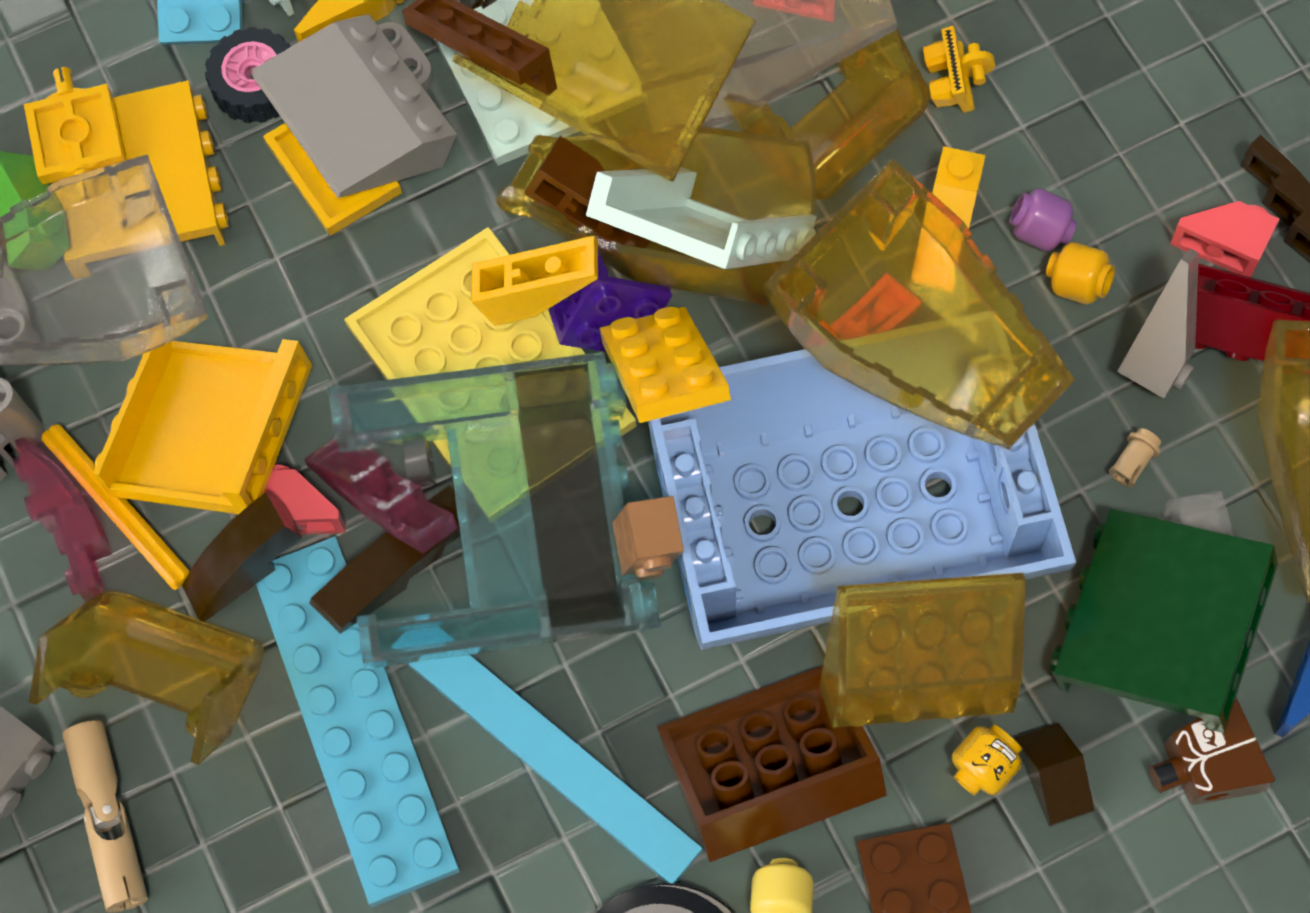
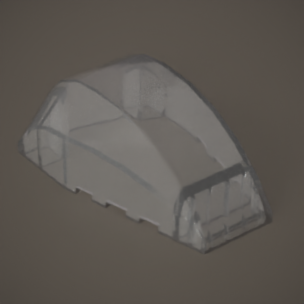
M148 155L60 179L46 187V192L30 201L25 199L10 208V212L0 217V365L47 366L124 361L154 350L188 333L208 318V312Z

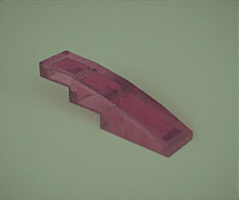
M339 435L304 459L306 465L364 516L394 537L422 553H425L458 529L453 514L426 501L419 485L394 474L387 458Z

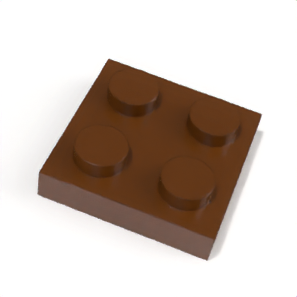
M950 823L857 841L856 847L871 913H972Z

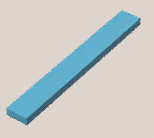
M423 615L392 648L393 653L666 883L676 884L703 852L701 846Z

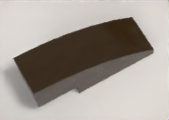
M267 492L246 507L216 536L193 565L183 582L182 587L200 621L206 622L272 573L275 568L271 561L302 538L284 503Z

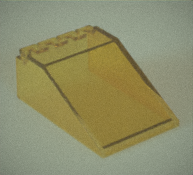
M519 0L507 27L549 48L558 88L556 91L548 96L525 83L519 85L484 65L455 53L452 62L673 182L756 20L718 0H534L531 6Z

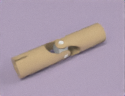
M101 721L78 723L64 730L63 738L76 791L85 807V828L106 912L110 913L124 911L125 906V910H129L145 903L148 897L126 811L121 801L116 800L115 793L117 791L118 778L104 723ZM120 823L122 837L116 840H105L95 830L106 832Z

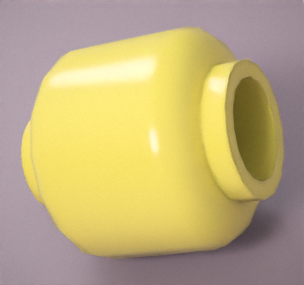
M789 858L773 859L770 864L762 866L753 875L750 900L751 913H813L814 881L812 875L804 868L799 867L795 860Z

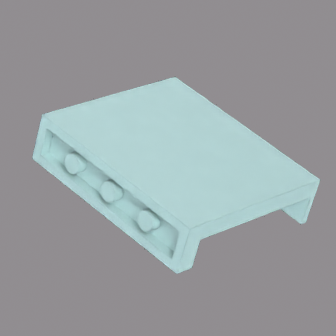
M684 167L597 172L586 216L724 269L805 258V254L812 248L816 236V231L813 227L817 216L812 214L748 220L691 199L697 172Z

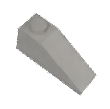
M1192 249L1180 259L1117 371L1162 398H1165L1173 387L1181 390L1194 369V366L1188 364V361L1195 351L1199 253Z

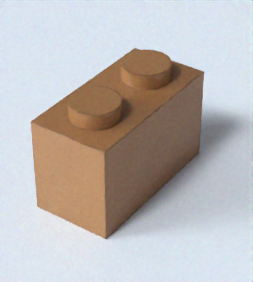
M674 496L627 503L612 522L622 576L635 574L637 581L661 577L664 575L663 570L671 568L672 563L684 552Z

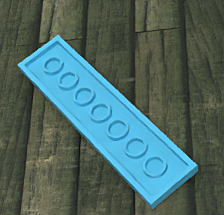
M336 536L272 560L271 563L275 570L258 582L256 586L369 905L375 907L459 873V866L367 618H363L340 634L309 604L310 599L347 565Z

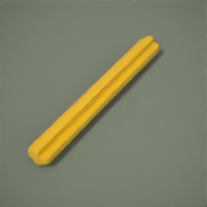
M54 424L44 431L41 440L167 584L174 590L182 588V584L190 572L188 568L125 498L111 497L93 475L95 463L61 425Z

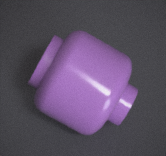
M1042 188L1034 189L1029 194L1022 193L1014 205L1009 218V223L1014 225L1013 233L1018 240L1044 252L1052 251L1060 242L1066 245L1071 240L1077 227V221L1072 219V204L1068 200Z

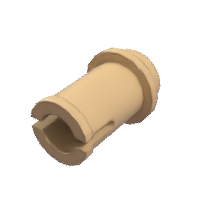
M1139 428L1136 433L1131 432L1128 435V445L1114 466L1109 469V474L1113 476V479L1126 487H1134L1136 480L1150 459L1156 458L1160 454L1159 446L1161 445V440L1154 433L1144 428Z

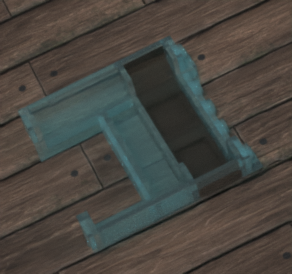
M604 352L328 388L333 432L340 453L403 445L404 439L426 436L428 441L447 439L470 608L378 621L376 614L357 616L362 661L365 669L661 627L654 582L640 584L639 577H636L635 574L626 576L621 574L612 522L624 508L622 491L629 490L626 465L625 463L617 464L615 447L622 446L619 420H611L610 417L623 416L627 404L625 391L616 374L615 366L612 363H606Z

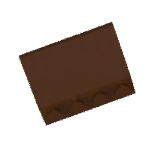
M830 663L657 727L709 862L887 796L880 758Z

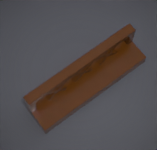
M416 0L402 10L405 23L408 26L517 84L522 85L525 83L548 96L558 89L549 48L456 0Z

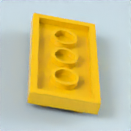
M665 307L657 310L653 315L637 319L631 317L620 318L612 322L611 325L599 328L602 344L639 423L731 400L728 382L685 307Z

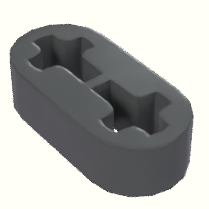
M426 436L404 439L402 442L407 476L412 487L421 488L436 485L433 454Z

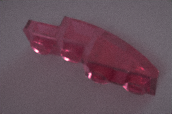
M25 438L15 440L19 456L13 458V464L22 483L27 482L30 495L24 497L28 514L33 522L40 521L49 533H53L61 555L67 554L71 568L65 570V577L74 596L79 594L90 607L107 601L96 560L113 554L96 514L57 463Z

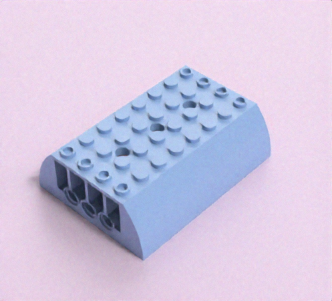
M1000 308L719 367L729 385L730 401L648 421L663 498L674 496L684 552L677 560L694 633L701 650L1069 571L1076 564ZM940 478L949 484L951 491L946 496L935 497L928 493L925 484L930 479ZM845 497H854L862 503L863 510L855 516H847L838 509L837 504ZM764 515L770 517L776 526L771 533L759 535L751 530L749 524L753 518Z

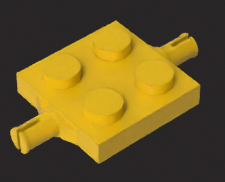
M61 67L62 74L59 68L53 71L57 92L43 100L24 104L37 177L42 185L75 178L77 197L81 200H88L87 194L90 199L96 196L92 174L100 170L126 164L112 93L108 85L103 84L87 89L74 88L71 69Z

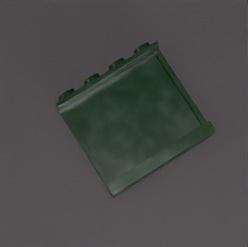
M1110 508L1106 522L1099 523L1093 541V547L1096 551L1091 564L1086 563L1082 569L1079 581V588L1082 591L1077 605L1072 604L1068 609L1065 620V630L1068 632L1063 646L1058 645L1053 652L1050 665L1051 672H1053L1061 691L1068 692L1070 684L1199 717L1203 719L1206 729L1225 734L1278 567L1274 545Z

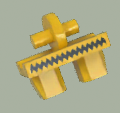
M955 27L941 29L943 40L923 47L925 62L930 73L945 69L949 71V76L929 82L931 98L937 108L958 104L963 113L975 110L970 77H973L974 85L985 84V75L995 68L994 55L987 51H981L978 43L969 44L967 46L968 54H965L963 42L957 40Z

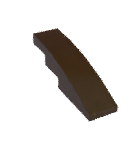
M1260 135L1249 145L1240 166L1268 188L1262 204L1290 226L1283 242L1310 263V183L1284 155Z
M448 486L374 541L310 599L309 604L340 634L406 590L409 579L441 558L445 546L475 527L480 514L453 488Z

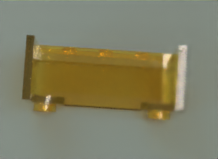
M838 0L855 31L841 45L838 54L839 67L846 79L791 128H789L787 122L781 116L775 115L766 102L733 93H728L724 97L725 102L753 150L806 196L819 200L830 198L918 119L928 106L929 89L883 0Z
M102 592L40 635L28 702L37 705L59 687L81 698L93 697L95 694L103 692L110 685L188 713L185 729L195 739L190 762L200 765L231 735L260 670L264 648L253 639L120 592Z

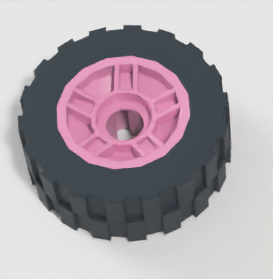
M248 27L246 30L238 29L233 31V34L227 37L225 35L210 50L211 55L209 59H206L205 63L207 69L205 78L219 109L223 113H228L230 118L243 120L244 123L256 121L263 123L267 122L270 118L274 117L275 119L280 115L256 80L251 79L250 75L255 67L290 48L289 42L286 43L284 37L278 33L274 34L266 28L262 30L256 29V27Z

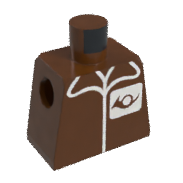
M1237 697L1225 734L1206 729L1203 719L1198 718L1174 732L1165 742V750L1169 756L1168 760L1149 766L1151 780L1159 793L1182 785L1188 801L1192 805L1258 794L1266 791L1276 781Z

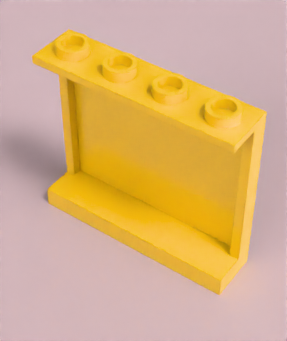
M187 80L113 97L126 164L100 170L92 174L94 190L96 191V196L90 199L88 194V200H81L77 197L75 178L51 183L52 189L64 210L69 247L63 252L64 262L76 280L93 276L91 263L213 234L219 246L226 245L223 229L229 227V220L224 203L217 202L216 192L222 191V184L217 167H210L208 156L215 155V149L210 131H203L201 120L208 119V113L202 94L195 96Z
M156 325L150 340L143 348L142 359L135 376L128 383L127 394L120 411L112 421L111 432L103 451L96 458L93 475L111 497L240 514L246 507L264 494L312 369V363L299 341L282 339L278 352L275 353L172 341L163 326Z

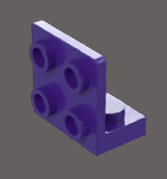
M598 248V279L550 307L548 311L560 345L606 352L602 344L600 327L611 325L612 322L620 318L631 317L637 319L653 315L657 310L667 306L672 293L669 287L609 277L608 269L604 265Z

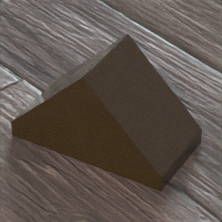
M1059 723L1014 738L1022 748L1019 754L1049 827L1094 811L1084 756Z

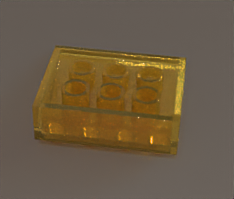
M1012 573L837 586L820 680V689L832 728L1014 713L1023 675L1026 586L1024 574Z

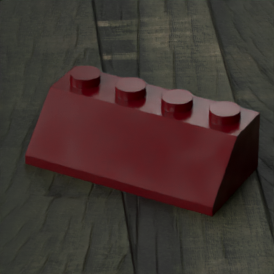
M1198 263L1195 349H1206L1209 346L1223 350L1228 357L1236 360L1248 361L1250 358L1268 362L1269 367L1280 372L1292 373L1294 370L1310 374V293Z

